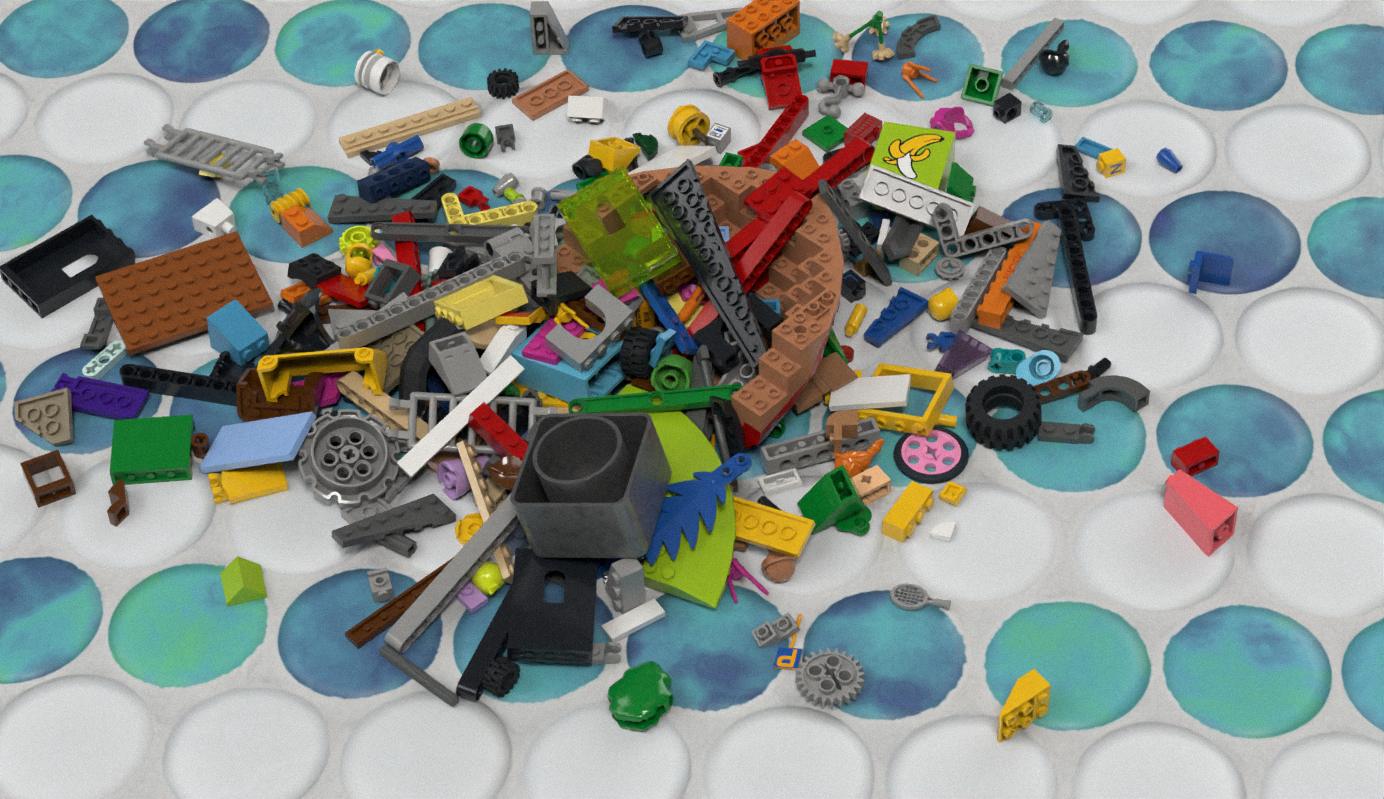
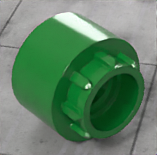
M473 123L467 126L460 137L459 147L466 156L479 159L487 154L493 144L494 137L486 125Z

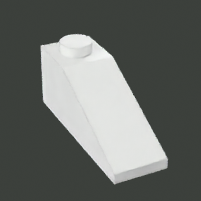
M504 324L499 329L480 358L485 373L490 375L511 355L512 351L527 339V326Z

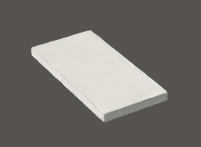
M679 145L623 176L643 171L679 167L687 159L691 160L693 165H696L717 154L716 147Z

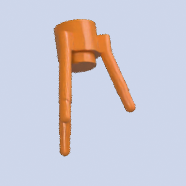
M911 61L906 62L901 69L902 79L906 80L923 99L924 95L911 79H916L919 75L935 83L937 79L920 71L931 72L930 68L914 64Z

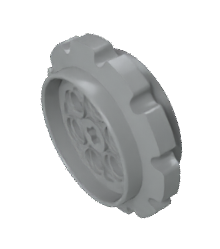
M355 409L338 410V415L335 417L327 413L311 424L313 432L307 433L298 450V455L303 457L298 460L299 473L304 483L313 484L311 492L327 503L333 499L338 501V506L359 507L361 500H367L368 503H372L387 492L385 484H393L399 472V466L397 465L399 460H396L395 457H398L400 454L398 441H387L388 433L385 432L387 425L372 414L362 417L360 411ZM357 438L360 441L358 443L351 442V439ZM338 442L340 443V445L335 447L332 446L331 443ZM371 452L373 456L367 457L364 453ZM327 459H331L334 461V463L327 464L324 461ZM363 469L366 470L367 473L360 474L358 473V470ZM340 473L347 474V477L340 478L338 475Z

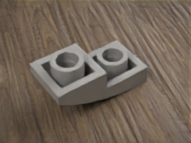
M787 612L773 623L767 620L751 631L762 649L789 638L800 631L789 612Z

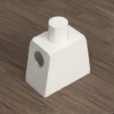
M218 198L192 216L194 230L209 237L217 238L237 231L233 212Z

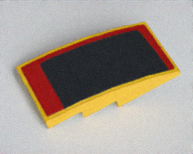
M528 299V303L495 317L496 324L531 325L532 323L548 321L553 315L546 312L533 299Z

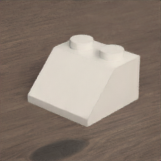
M568 95L567 117L577 122H582L583 118L589 119V122L600 123V119L605 120L608 99L604 97Z

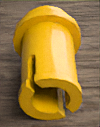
M940 414L935 425L937 427L941 425L956 428L957 416Z

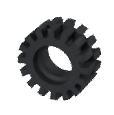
M500 68L497 72L496 70L492 71L493 74L490 73L489 77L487 76L488 91L490 95L492 94V97L496 96V99L508 97L509 99L511 95L515 96L519 92V79L515 71L512 72L511 69L507 71V68L501 71Z
M501 656L496 659V662L493 661L491 663L492 666L491 668L488 667V673H485V679H483L484 689L498 698L510 693L509 690L514 688L513 685L517 683L518 680L516 679L519 678V672L521 671L518 664L507 657Z

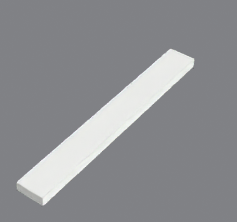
M510 355L397 462V465L412 478L468 425L470 413L483 402L489 405L525 368Z

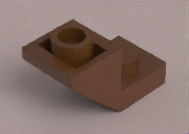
M120 479L108 491L111 506L107 513L110 524L116 527L130 514L128 493L123 479Z

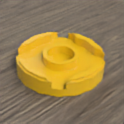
M480 513L468 514L464 519H460L455 526L456 539L463 546L484 524Z

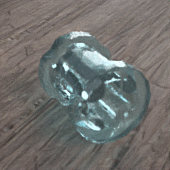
M1036 100L1030 106V112L1036 114L1040 122L1045 123L1051 119L1053 115L1052 110L1046 108L1042 100Z

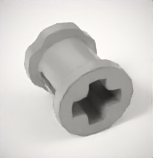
M535 187L531 190L532 198L529 201L535 202L538 211H541L545 207L544 200L547 197V191L542 187Z

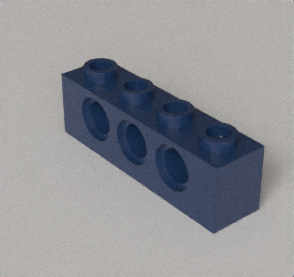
M414 157L357 180L359 197L373 203L431 179L429 163Z

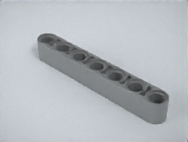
M995 246L990 248L953 309L950 329L953 334L964 335L971 327L976 318L979 304L982 305L985 293H989L991 282H995L997 271H1001L1004 259L1006 260V249L1004 247Z

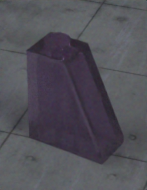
M959 329L934 371L950 373L954 380L986 361L993 349Z

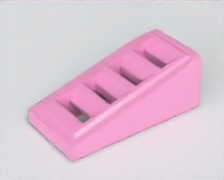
M380 244L372 250L375 265H382L386 258L397 262L384 244Z

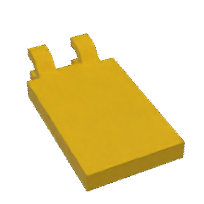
M281 462L221 471L222 475L218 473L208 474L215 504L229 500L230 504L289 490Z

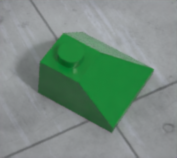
M970 63L960 98L994 106L1004 72Z

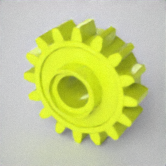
M353 226L343 232L342 237H339V249L342 255H345L346 250L354 243L367 244L373 250L379 246L380 242L370 236L371 228ZM360 248L353 249L350 257L367 256L370 258L369 252Z

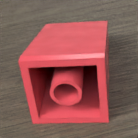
M1180 469L1166 479L1164 508L1203 553L1209 557L1234 535L1238 507Z

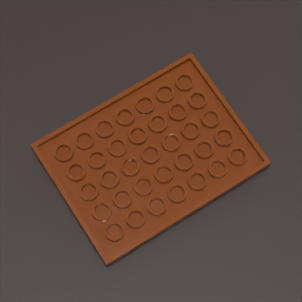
M237 231L95 276L96 283L129 356L208 330L206 317L233 300H237L250 315L274 308L273 302Z

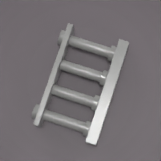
M535 214L534 265H537V297L547 298V295L557 294L555 214Z

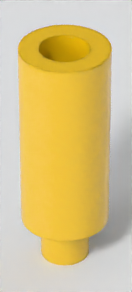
M376 267L358 273L354 282L361 286L370 284Z
M863 304L855 305L845 325V334L848 337L858 332L868 312V308Z

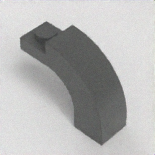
M1117 375L1098 377L1089 381L1088 390H1084L1079 395L1078 409L1084 413L1101 402L1116 401L1122 403L1135 413L1149 404L1150 390L1138 381L1128 377Z

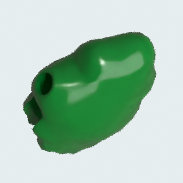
M647 661L624 671L622 678L609 687L607 695L610 702L609 710L613 713L612 717L618 722L620 728L644 732L658 724L660 717L671 709L674 701V696L669 690L672 684L670 675L663 671L660 665L654 661Z

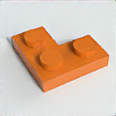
M300 282L282 289L280 297L294 304L295 301H298L312 289L305 282ZM322 293L319 306L333 301L334 298Z

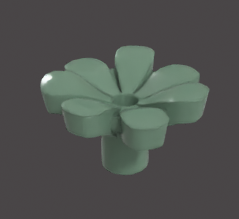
M434 269L433 272L430 271L428 275L422 274L421 281L427 283L426 289L431 288L432 282L441 278L439 277L438 269Z

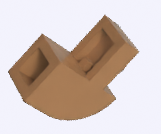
M841 410L828 417L826 421V438H830V445H834V453H842V438H858V410Z

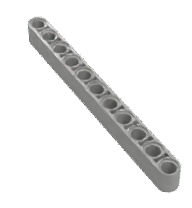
M521 251L509 252L339 328L336 334L340 350L360 348L434 315L436 312L434 301L493 275L507 280L521 276L526 272L523 253Z
M510 495L387 632L384 642L401 654L405 653L516 528L520 521L510 501Z

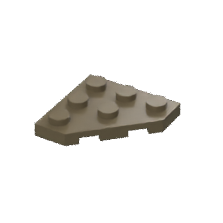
M64 388L14 402L15 419L55 447L74 442L70 389Z

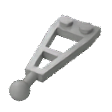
M742 7L679 15L688 16V23L683 29L678 30L682 42L698 40L727 29V20L723 18L731 17L741 10ZM716 19L718 22L701 30H697L694 21Z

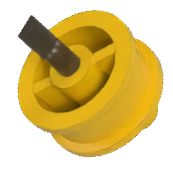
M695 105L679 106L668 122L667 130L669 135L677 140L681 146H696L701 141L705 145H709L708 137L706 136L710 128L708 116L700 112Z

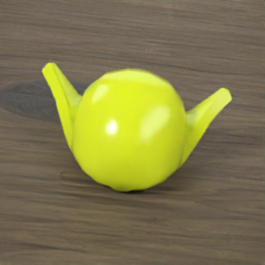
M485 562L471 577L474 586L483 594L489 596L499 591L505 583L498 564L493 562Z

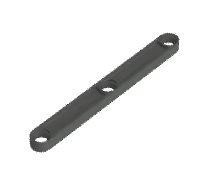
M375 222L371 225L370 236L375 240L484 243L516 227L520 228L524 234H530V226ZM380 229V230H382L383 232H382V233H377V232H375L374 230ZM454 231V232H457L458 234H457V235H451L449 232Z

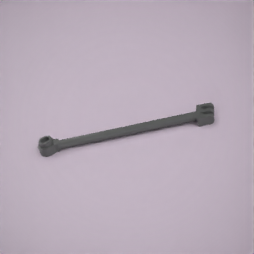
M701 345L696 352L698 364H701L706 387L714 386L708 363L710 358L706 345ZM711 407L722 460L725 463L730 459L722 420L721 417L713 414ZM737 478L730 483L733 486V492L738 490Z

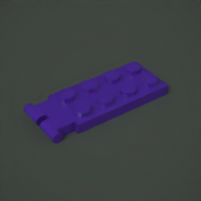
M66 373L61 374L54 385L55 388L51 390L53 392L64 388L70 389L72 410L117 420L137 419L150 396L149 390L78 376L76 379L69 377Z

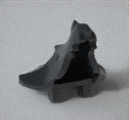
M319 287L308 291L298 301H295L292 305L293 308L284 318L283 322L279 321L277 323L278 331L275 338L279 333L286 337L279 349L295 348L317 352L324 351L335 343L323 327L319 317V303L323 292Z

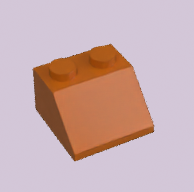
M794 139L770 155V164L776 166L779 170L785 166L802 180L820 167L809 147L797 139Z
M294 205L280 212L283 229L301 248L333 233V229L312 209Z

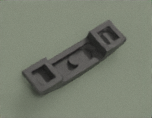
M97 298L93 309L95 316L88 334L83 336L80 349H101L109 337L113 319L104 298Z

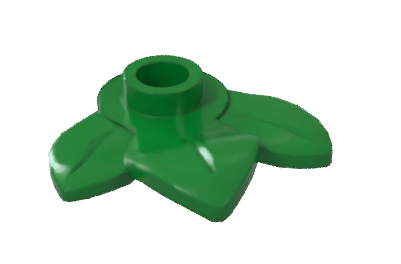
M865 505L864 508L834 523V525L841 531L852 532L855 535H864L870 530L869 521L872 518V513Z

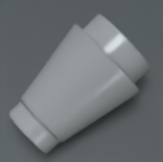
M512 173L505 174L491 190L498 198L504 195V191L507 188L512 187L516 189L519 182Z

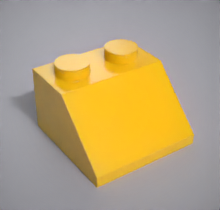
M618 137L590 140L588 155L599 159L602 167L607 169V172L617 173V171L625 170L640 152L641 147Z

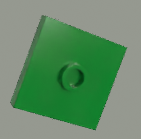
M828 114L804 129L802 136L827 153L844 142V132L848 128Z

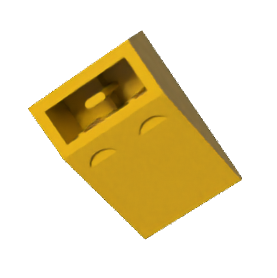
M1035 669L1017 679L999 714L997 739L999 743L1005 739H1010L1017 731L1027 728L1034 720L1044 717L1049 711L1051 684Z

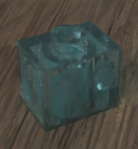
M278 169L263 173L262 176L267 177L268 181L261 185L262 194L266 204L270 205L272 201H276L280 197L283 198V186Z

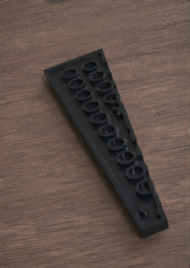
M687 159L646 197L691 265L695 276L753 369L758 370V358L768 351V347L691 160Z

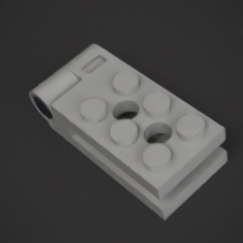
M516 227L485 241L484 248L490 261L512 251H521L523 253L526 272L510 281L522 284L527 299H531V281L537 280V265H534V247L531 240L520 228Z

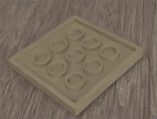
M414 324L362 346L382 350L386 353L388 364L383 392L386 394L399 384L400 367L409 347L424 334ZM365 370L355 371L364 377Z

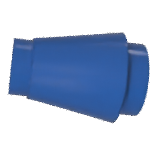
M1165 147L1156 156L1158 163L1174 173H1178L1183 168V165L1171 149Z

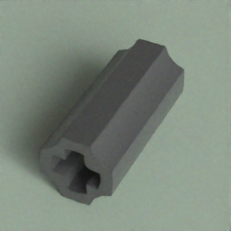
M390 533L386 534L383 539L375 540L377 543L407 558H410L417 549L416 541L402 534Z

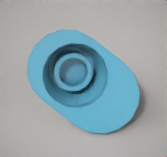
M1050 350L1039 351L1019 363L1016 369L1017 379L1023 378L1027 381V384L1030 383L1033 386L1050 381L1058 375L1061 362L1054 352Z

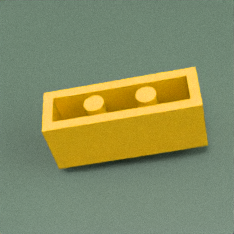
M911 481L882 520V534L902 543L905 542L907 537H911L916 525L923 521L927 510H931L934 505L933 490Z

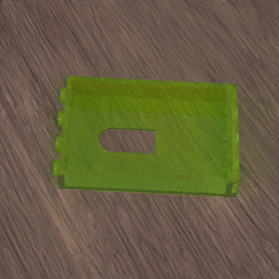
M624 166L612 170L610 174L595 180L591 185L579 189L577 193L562 199L560 203L556 204L560 214L608 292L616 298L681 262L678 251ZM602 202L612 203L626 224V227L611 236L596 214V208Z

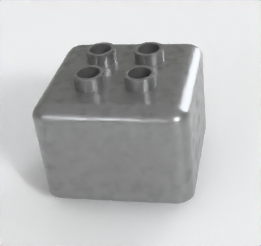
M647 413L547 414L541 417L535 425L510 495V501L533 552L539 557L638 558L643 556L649 549L672 470L652 418Z

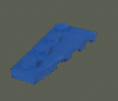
M900 287L897 296H893L890 300V305L881 311V316L875 319L865 331V340L880 346L927 309L928 300Z

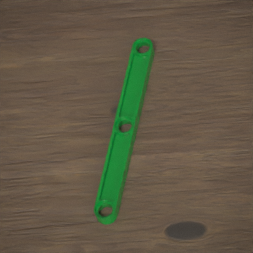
M732 384L577 398L570 401L568 411L569 413H650L712 407L710 402V396L712 395L726 399L731 404V393L739 391L743 386ZM659 398L663 402L655 405L652 403V400ZM574 406H581L583 408L580 412L572 410Z

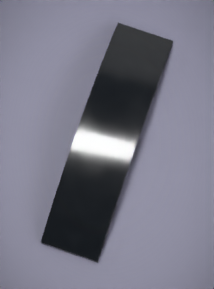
M713 395L710 396L713 414L721 417L730 458L738 453H745L743 430L736 411L726 399Z

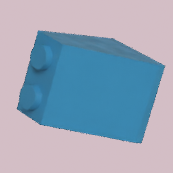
M233 300L206 317L211 347L220 353L228 351L231 360L240 366L249 362L270 346L268 333L237 300Z

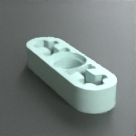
M123 341L110 343L83 367V376L96 380L103 377L127 355ZM102 360H109V362L105 364L100 363Z

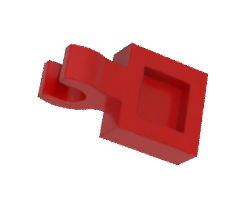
M470 185L457 195L460 202L470 207L476 204L481 211L490 208L486 204L489 199L483 196V192Z

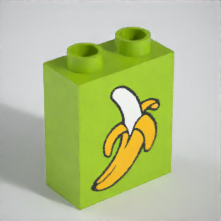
M884 121L870 166L873 164L945 192L952 162H954L956 132ZM868 203V207H874L878 210H884Z

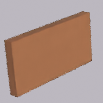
M567 69L512 98V104L534 121L568 103V95L581 96L588 92L589 86Z

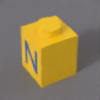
M1118 148L1099 153L1098 162L1096 163L1097 170L1105 178L1125 173L1126 158Z

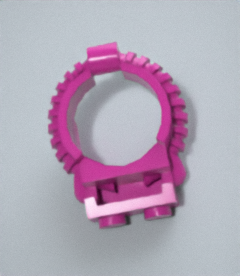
M962 107L939 108L935 112L934 117L930 119L932 129H936L937 126L939 130L956 132L955 139L971 137L974 133L972 122L965 115ZM954 123L964 124L967 130H955Z

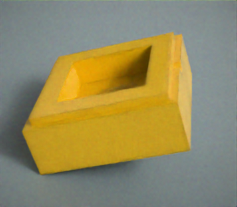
M949 481L939 494V498L944 502L957 506L966 494L967 489L962 485Z

